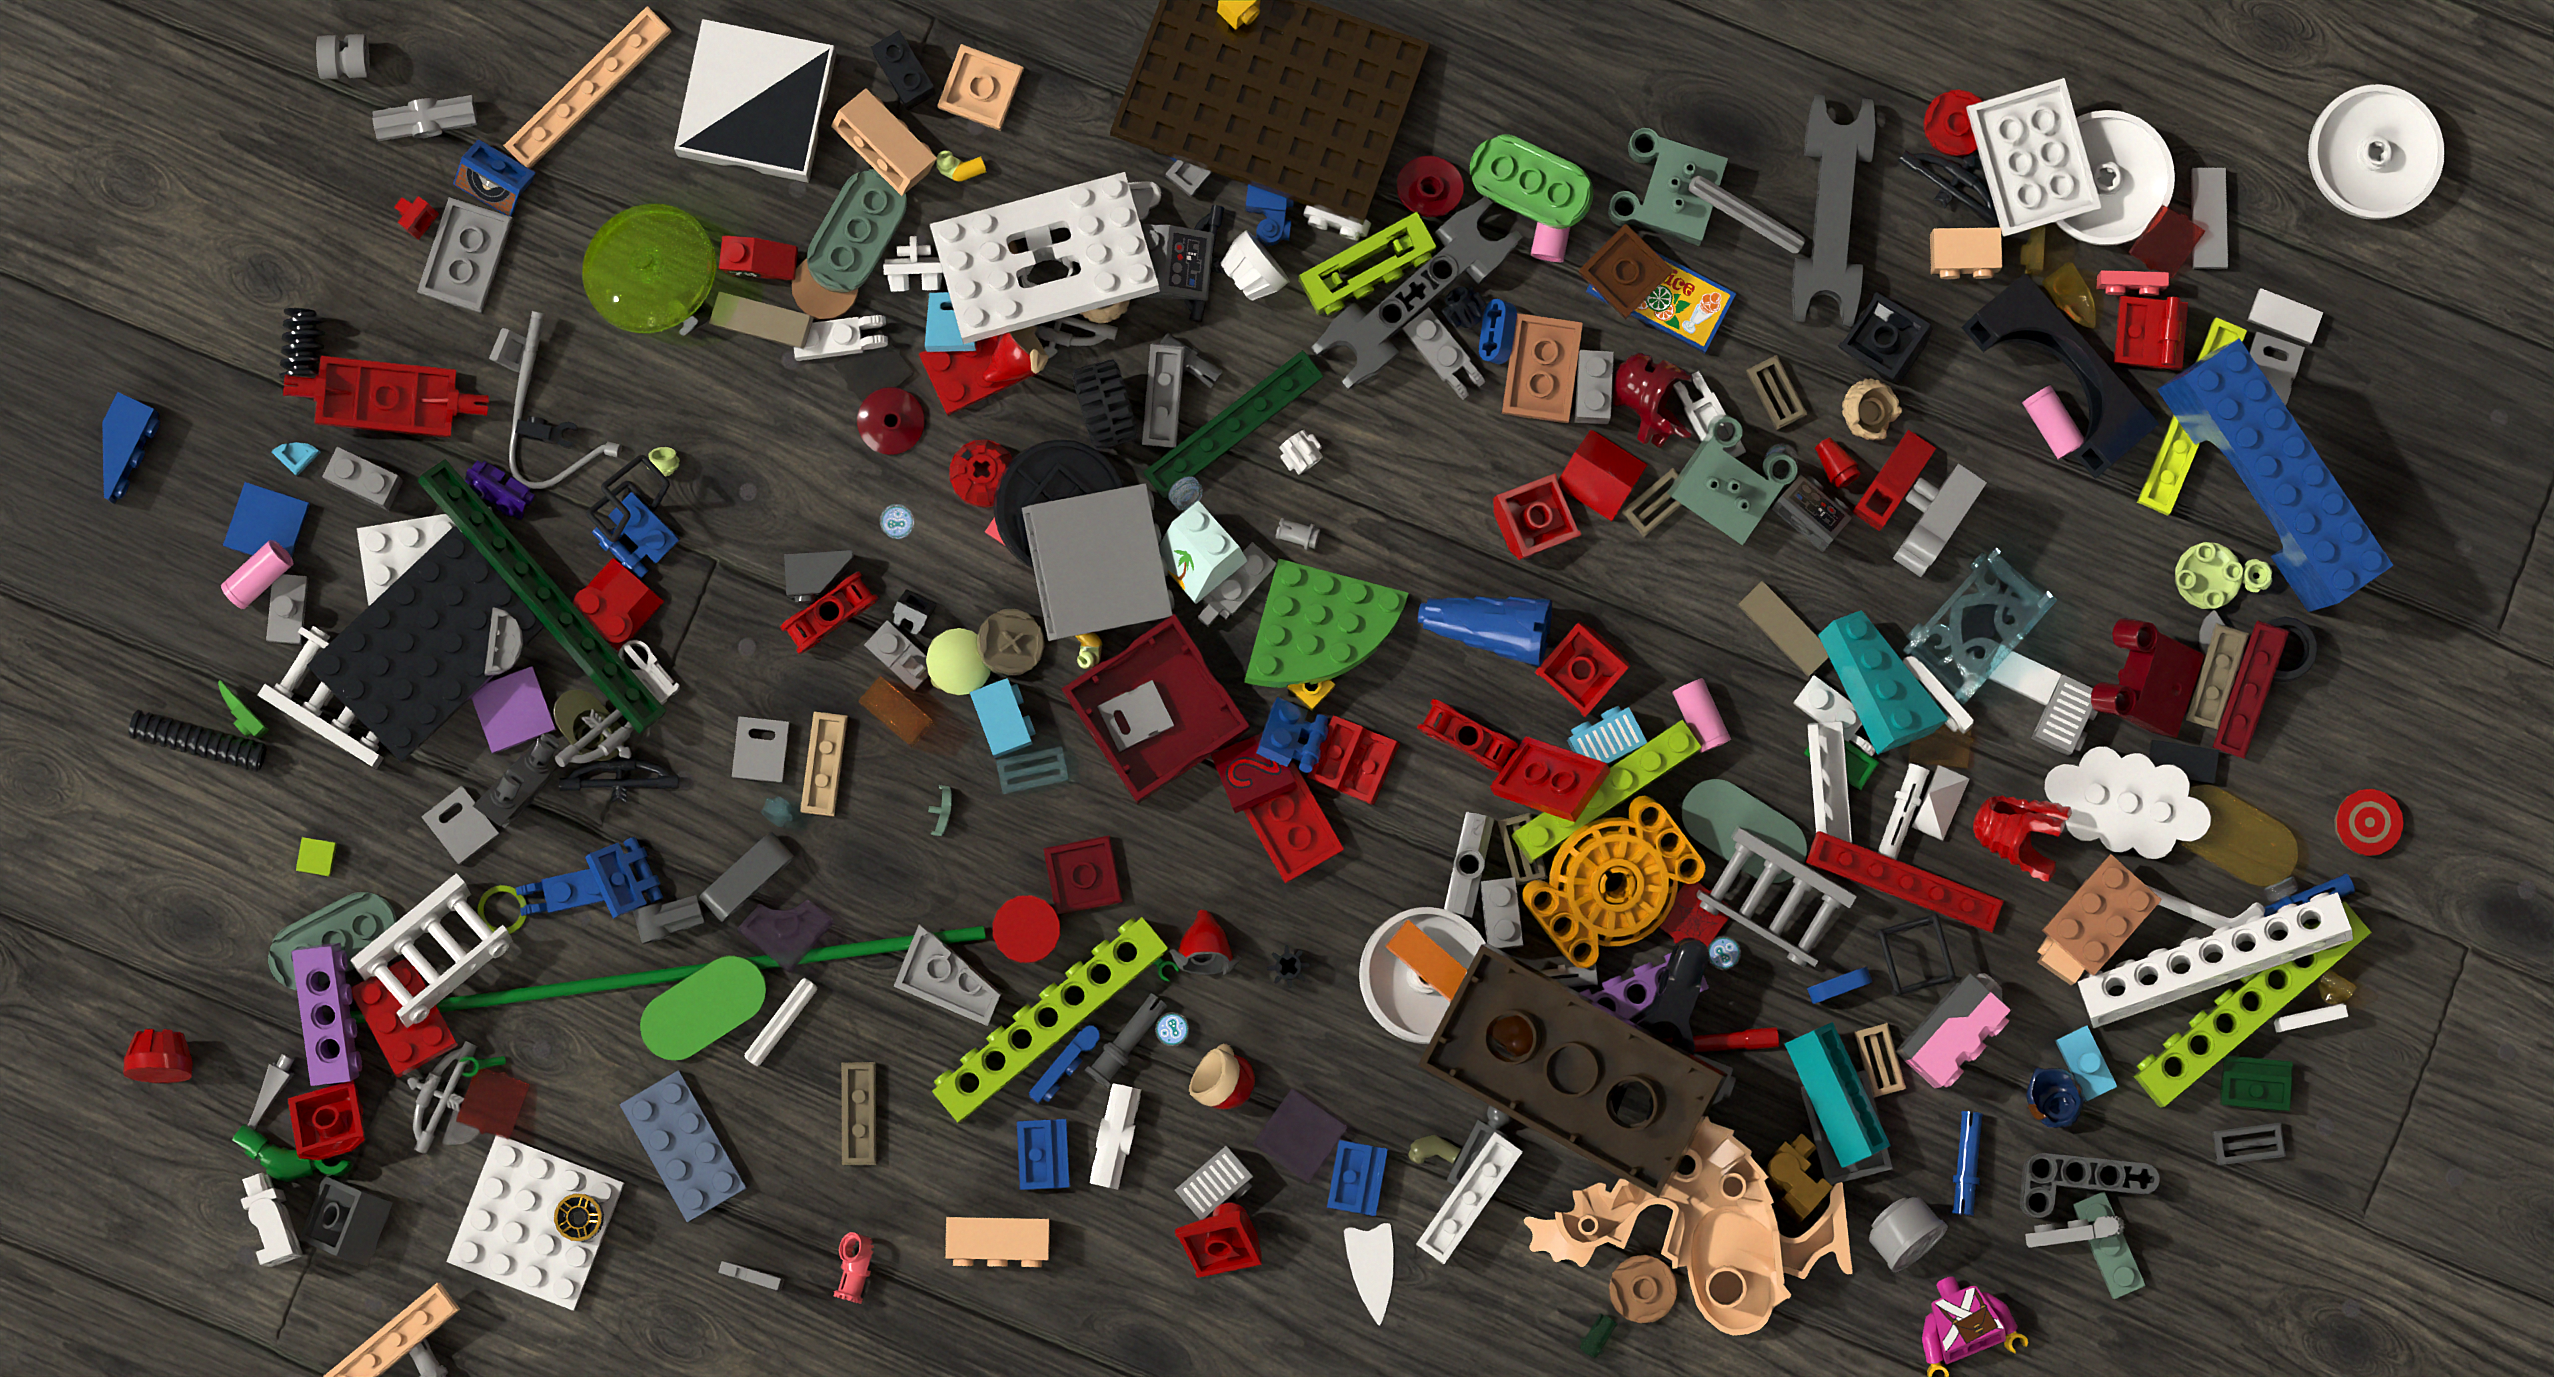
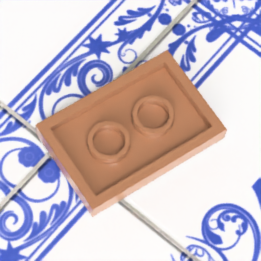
M1517 313L1502 414L1569 423L1582 322Z
M2110 854L2042 931L2087 972L2094 976L2162 899Z

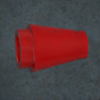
M1831 437L1826 438L1815 447L1830 483L1836 484L1838 489L1848 486L1860 476L1861 473L1857 469L1859 464L1834 442Z

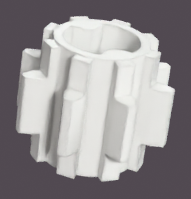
M1304 430L1290 437L1279 447L1283 452L1280 457L1290 471L1295 469L1298 475L1311 468L1323 458L1319 452L1322 449L1320 443L1313 434L1308 436Z

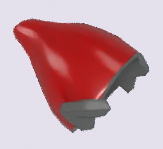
M1199 910L1197 912L1193 925L1182 938L1179 950H1170L1179 969L1197 975L1223 972V975L1227 974L1241 960L1240 956L1232 955L1224 930L1207 910Z

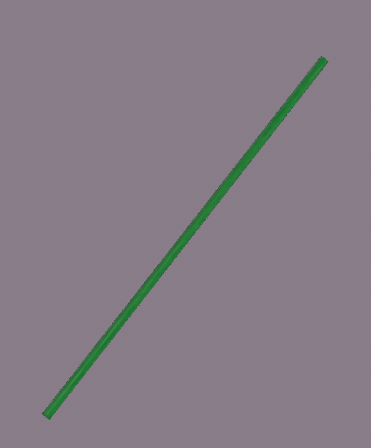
M984 926L932 932L945 944L986 939ZM914 935L747 957L746 959L754 962L760 969L908 950ZM709 963L444 998L436 1005L440 1013L678 981L684 980ZM360 1010L350 1011L351 1018L355 1019L356 1024L367 1023Z

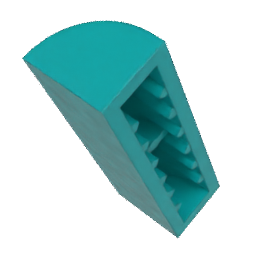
M1833 1022L1785 1043L1842 1168L1890 1147V1143Z

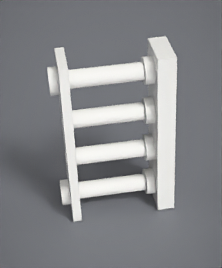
M314 626L310 631L301 627L298 633L308 639L307 643L280 685L276 683L272 689L264 684L258 696L377 769L384 759L376 753L379 749V746H377L379 740L371 731H369L366 738L362 737L359 742L348 736L351 730L348 727L355 718V715L346 706L338 719H333L331 724L319 718L322 713L320 709L331 693L322 682L309 702L305 701L302 707L290 700L294 695L292 690L306 670V665L313 659L320 647L324 649L329 644L327 641L330 638L329 635Z
M457 873L350 960L365 981L371 976H377L402 1004L403 1007L396 1013L406 1028L413 1023L417 1024L423 1021L428 1016L432 1007L492 958H498L503 955L509 948V944L513 942L503 925L493 932L466 901L471 893ZM450 911H457L482 939V942L468 954L440 924L441 919ZM430 932L456 962L441 976L413 945L414 941L423 933ZM398 954H403L430 984L415 997L408 992L387 968L388 962Z

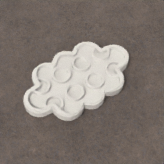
M2096 747L2084 754L2079 766L2069 764L2056 766L2048 773L2045 779L2044 790L2047 798L2052 803H2059L2063 807H2071L2072 814L2068 820H2065L2068 831L2081 841H2092L2100 838L2102 844L2113 852L2121 853L2134 848L2139 855L2147 859H2159L2166 856L2172 850L2176 840L2187 842L2198 840L2206 834L2210 826L2211 816L2208 808L2203 802L2188 797L2189 781L2187 775L2174 765H2162L2155 768L2151 760L2143 754L2133 753L2121 758L2114 750L2108 747Z

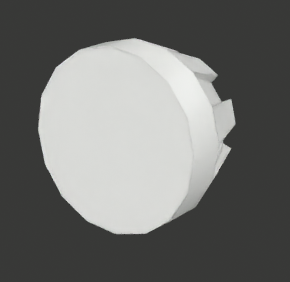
M1245 230L1234 240L1221 262V266L1227 275L1234 279L1235 285L1240 290H1243L1245 296L1252 301L1279 291L1289 282L1288 277L1279 264L1248 230Z

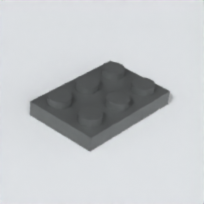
M1867 1071L1856 1072L1880 1122ZM1799 1087L1813 1141L1817 1147L1816 1152L1823 1178L1830 1185L1893 1169L1887 1148L1842 1168L1805 1087Z

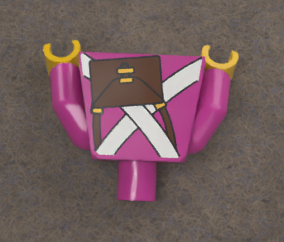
M1953 1276L1944 1278L1937 1283L1936 1286L1942 1298L1931 1303L1932 1312L1925 1318L1922 1335L1926 1361L1931 1364L1927 1370L1928 1377H1932L1933 1372L1937 1369L1944 1371V1377H1949L1946 1367L1941 1364L1943 1358L1947 1365L2001 1342H2004L2007 1350L2016 1353L2012 1342L2017 1337L2020 1338L2022 1345L2027 1347L2028 1339L2016 1332L2018 1326L2004 1302L1988 1292H1980L1976 1286L1960 1290Z

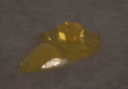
M2045 224L2031 228L2027 245L2022 244L2020 263L2026 265V274L2039 275L2043 270Z
M2067 262L2044 279L2042 283L2058 309L2064 310L2075 322L2085 327L2094 328L2096 308L2092 294L2075 265Z

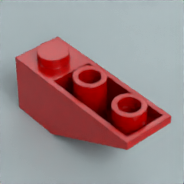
M1908 429L1852 513L1880 531L1936 448Z

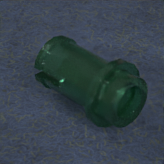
M1599 1313L1598 1318L1586 1337L1580 1338L1582 1343L1579 1349L1594 1359L1599 1354L1603 1355L1604 1351L1602 1348L1618 1324L1609 1317Z

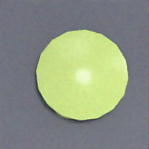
M2203 542L2190 547L2180 557L2175 568V583L2179 593L2189 604L2201 609H2216L2228 604L2237 595L2242 583L2243 568L2237 557L2227 547L2218 543Z
M961 628L946 630L935 637L928 648L926 658L928 674L931 677V683L937 689H942L946 693L955 695L970 694L971 691L982 687L990 676L991 670L982 662L977 651V634L973 631Z

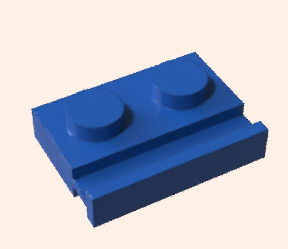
M1067 1119L1017 1121L1020 1190L1069 1188Z
M1339 1140L1327 1208L1376 1216L1388 1149Z

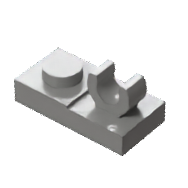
M888 620L864 644L868 650L913 691L929 676L926 664L927 656Z

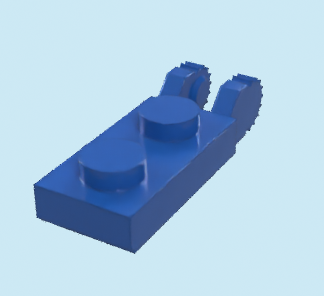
M591 869L541 879L542 882L516 887L517 895L522 896L544 891L546 903L529 904L520 908L521 916L546 911L554 913L605 901Z
M1094 1025L1085 1026L1082 1032L1080 1031L1031 1089L1029 1092L1030 1098L1039 1104L1043 1099L1049 1102L1061 1088L1057 1084L1058 1080L1064 1073L1071 1076L1083 1061L1078 1056L1082 1052L1092 1051L1098 1040H1100L1101 1035L1097 1027H1094Z

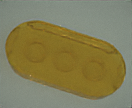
M2197 785L2189 788L2188 797L2203 802L2209 810L2211 819L2206 834L2200 839L2192 842L2177 840L2182 846L2254 886L2274 885L2283 881L2291 874L2297 862L2298 847L2293 834L2285 825L2218 787Z

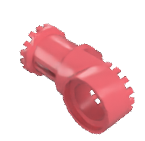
M850 1232L842 1238L839 1245V1255L843 1260L841 1265L843 1274L838 1290L834 1291V1297L862 1304L861 1294L866 1277H869L871 1273L867 1269L872 1258L871 1255L874 1252L871 1250V1248H874V1245H871L873 1243L870 1240L871 1238L854 1232ZM859 1241V1251L857 1255L853 1257V1246H855L856 1242Z

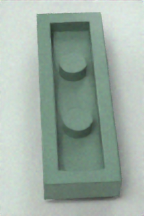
M2105 1191L2072 1204L2077 1219H2088L2089 1225H2093L2098 1217L2115 1216ZM2122 1232L2121 1235L2118 1234L2117 1236L2113 1235L2112 1237L2087 1240L2112 1299L2146 1286Z

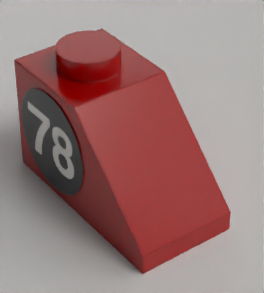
M722 236L719 269L730 276L795 280L798 247L754 237Z

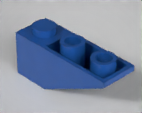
M117 392L102 422L104 498L115 504L117 498L122 499L130 485V481L127 478L132 468L137 469L145 455V450L142 448L148 437H154L160 425V420L157 419L159 413L156 410Z

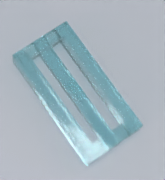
M1062 746L996 760L1003 794L1069 780ZM1057 755L1058 758L1057 762L1006 773L1004 769L1005 766ZM1060 769L1061 773L1011 785L1007 783L1008 779Z

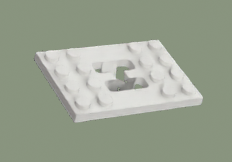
M1125 172L930 224L963 344L1160 292ZM1062 227L1069 229L1071 234L1069 240L1052 244L1051 230ZM1026 238L1029 251L1019 254H1012L1009 251L1008 244L1011 241ZM1045 260L1063 262L1069 268L1067 277L1041 285L1030 283L1027 280V275L1033 266ZM1073 261L1079 263L1081 268L1080 273L1075 275ZM1020 276L1022 279L1023 288L1020 287L1018 283V278Z

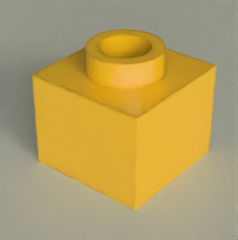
M1219 0L1217 12L1236 30L1243 23L1248 25L1255 20L1260 13L1261 0Z
M1331 680L1318 683V688L1315 691H1308L1305 688V683L1287 686V689L1311 711L1335 688V684Z

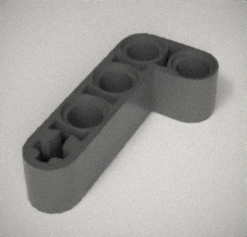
M2048 1153L2033 1154L2026 1159L2023 1165L2020 1208L2025 1215L2031 1218H2042L2049 1215L2055 1205L2056 1186L2136 1195L2149 1194L2159 1185V1173L2156 1168L2146 1163ZM2037 1159L2044 1160L2048 1165V1174L2042 1179L2037 1178L2032 1172V1165ZM2072 1162L2077 1163L2082 1169V1177L2077 1182L2069 1180L2066 1175V1168ZM2105 1166L2112 1167L2116 1172V1180L2110 1186L2105 1185L2100 1179V1172ZM2142 1170H2144V1176L2150 1179L2149 1183L2143 1184L2142 1188H2140V1182L2125 1181L2126 1175H2139ZM2034 1193L2041 1194L2045 1199V1208L2039 1213L2034 1212L2029 1206V1199Z

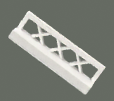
M1843 722L1809 723L1808 737L1816 833L1821 831L1852 843Z
M1494 1132L1416 1245L1432 1255L1440 1263L1445 1264L1522 1154V1151Z

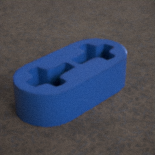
M1493 299L1487 304L1483 314L1479 354L1483 360L1498 365L1508 360L1513 347L1517 310L1510 302Z
M1866 966L1811 986L1807 990L1812 1004H1816L1873 983Z

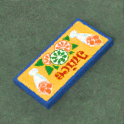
M1655 252L1674 271L1630 316L1705 354L1736 293ZM1589 284L1586 293L1609 304Z

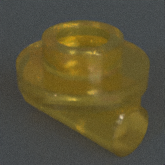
M2330 969L2324 973L2317 985L2318 990L2321 992V998L2331 1005H2338V1003L2346 1004L2357 987Z

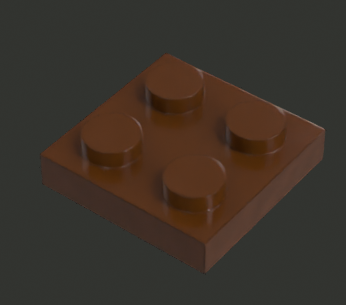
M1625 224L1578 270V273L1626 320L1674 270Z

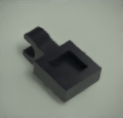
M528 416L527 421L518 419L515 433L519 437L549 444L555 443L566 449L574 448L573 442L563 440V433L566 430L578 431L576 424L563 422L557 427L552 428L547 425L548 420Z

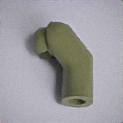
M1430 1135L1415 1140L1411 1144L1408 1156L1412 1162L1421 1164L1426 1158L1439 1155L1453 1164L1461 1149L1437 1135Z

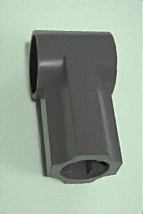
M697 895L664 905L662 903L652 904L633 911L642 944L659 941L670 937L671 933L705 923Z

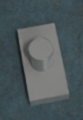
M282 574L272 584L266 641L302 645L303 636L298 631L301 627L304 628L309 579L307 576Z

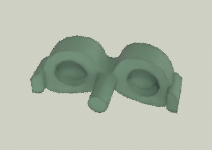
M939 785V788L942 790V807L929 806L928 812L940 814L936 829L930 835L942 837L950 820L952 790L949 786Z

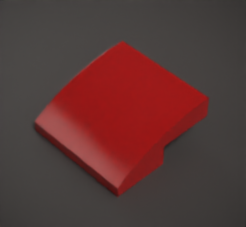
M1333 715L1328 726L1327 738L1321 743L1319 748L1321 750L1319 762L1313 766L1307 778L1374 806L1400 743Z

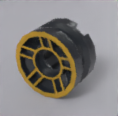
M572 1194L566 1196L558 1203L554 1212V1223L556 1229L563 1237L571 1241L584 1242L594 1238L600 1232L604 1224V1212L602 1206L595 1198L586 1194ZM582 1211L585 1214V1221L582 1224L574 1223V1212Z

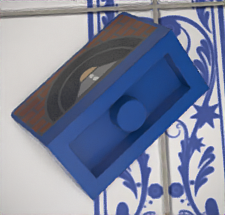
M478 139L462 156L453 184L502 214L511 216L515 211L520 195L532 183L536 172Z

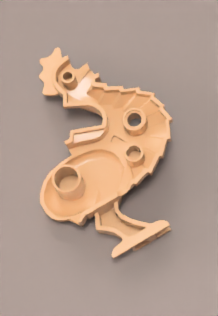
M1708 1116L1705 1117L1686 1155L1691 1156L1695 1160L1694 1171L1687 1175L1677 1171L1664 1196L1657 1198L1625 1179L1619 1178L1612 1192L1606 1190V1183L1603 1182L1594 1184L1584 1190H1572L1575 1201L1574 1209L1563 1213L1556 1211V1219L1554 1220L1526 1217L1524 1219V1223L1531 1229L1533 1234L1530 1245L1532 1252L1547 1251L1555 1262L1570 1259L1580 1267H1584L1593 1255L1595 1248L1599 1245L1609 1242L1624 1249L1638 1214L1646 1207L1654 1204L1668 1206L1673 1210L1661 1254L1672 1260V1269L1687 1266L1690 1286L1698 1309L1706 1320L1717 1329L1732 1336L1750 1334L1760 1330L1767 1323L1773 1308L1787 1298H1790L1791 1293L1784 1286L1783 1273L1805 1279L1818 1258L1833 1251L1836 1254L1841 1270L1846 1274H1852L1843 1183H1837L1832 1187L1828 1208L1809 1230L1796 1238L1785 1237L1779 1233L1776 1217L1771 1206L1774 1201L1764 1181L1768 1178L1767 1174L1750 1156L1752 1151L1732 1136L1734 1130L1710 1122Z

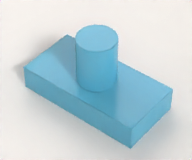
M2087 1025L2055 1040L2071 1074L2074 1075L2082 1087L2085 1102L2117 1087Z

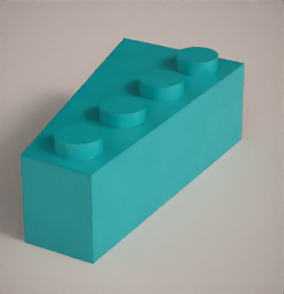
M1862 610L1834 620L1818 635L1877 755L1931 735L1949 720Z

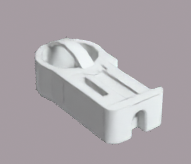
M633 640L621 647L618 656L624 661V653H628L640 667L639 670L631 669V671L661 705L667 701L668 697L675 695L680 690L678 683L674 686L672 685L674 681L659 665V661L645 643ZM637 645L646 650L648 654L647 664L631 648L632 646Z

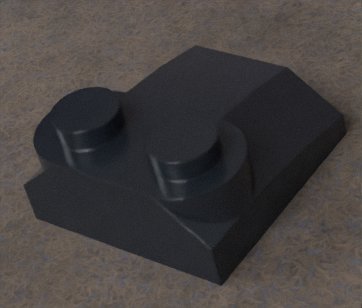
M1875 292L1870 304L1838 347L1877 372L1883 380L1896 383L1905 377L1928 343L1933 328L1928 322Z

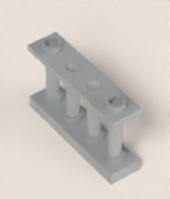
M1737 825L1731 835V838L1737 842L1734 846L1736 851L1710 895L1700 889L1698 890L1696 896L1702 900L1699 906L1715 916L1721 911L1790 952L1787 958L1798 965L1805 967L1808 962L1815 967L1818 960L1809 952L1836 908L1840 909L1842 904L1850 908L1857 896ZM1755 852L1766 859L1763 864L1766 867L1738 912L1721 901L1748 856L1752 857ZM1783 870L1795 876L1792 881L1795 885L1770 927L1766 929L1751 920V917L1777 873L1781 875ZM1814 887L1824 893L1822 897L1824 902L1798 946H1795L1780 937L1806 891L1810 892Z

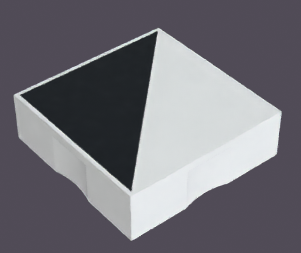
M702 19L674 147L677 156L723 166H744L759 171L762 174L809 183L819 138V117L827 100L836 58L834 46Z

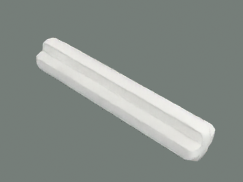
M806 978L799 982L745 1053L744 1057L749 1062L759 1066L816 993L817 987Z

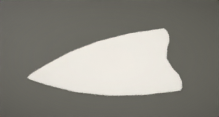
M1384 1223L1370 1231L1347 1228L1344 1230V1236L1354 1281L1363 1302L1376 1323L1380 1326L1389 1301L1393 1279L1391 1225Z

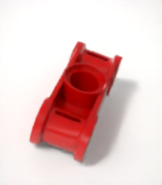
M860 571L847 577L835 589L805 610L787 619L780 626V629L783 632L787 631L797 645L796 651L799 655L813 648L828 634L854 616L863 613L879 600V597L876 594L872 595L862 581L863 575ZM853 588L858 592V594L860 595V597H861L862 599H860V598L857 596V594L854 592ZM833 605L838 608V617L832 621H826L821 618L820 612L824 606ZM797 627H800V629H801V630L803 631V633L805 634L806 638L803 637V635L801 634V632L798 630Z
M1432 699L1430 702L1432 707L1423 724H1418L1417 730L1475 759L1484 767L1499 774L1512 749L1516 750L1518 744L1508 737L1491 731L1463 716L1447 704ZM1439 714H1441L1442 717L1440 718L1437 726L1434 727V723L1436 722ZM1463 728H1471L1476 733L1477 739L1475 744L1470 746L1462 744L1458 737L1459 731ZM1499 746H1501V749L1496 759H1493L1497 749L1499 748Z

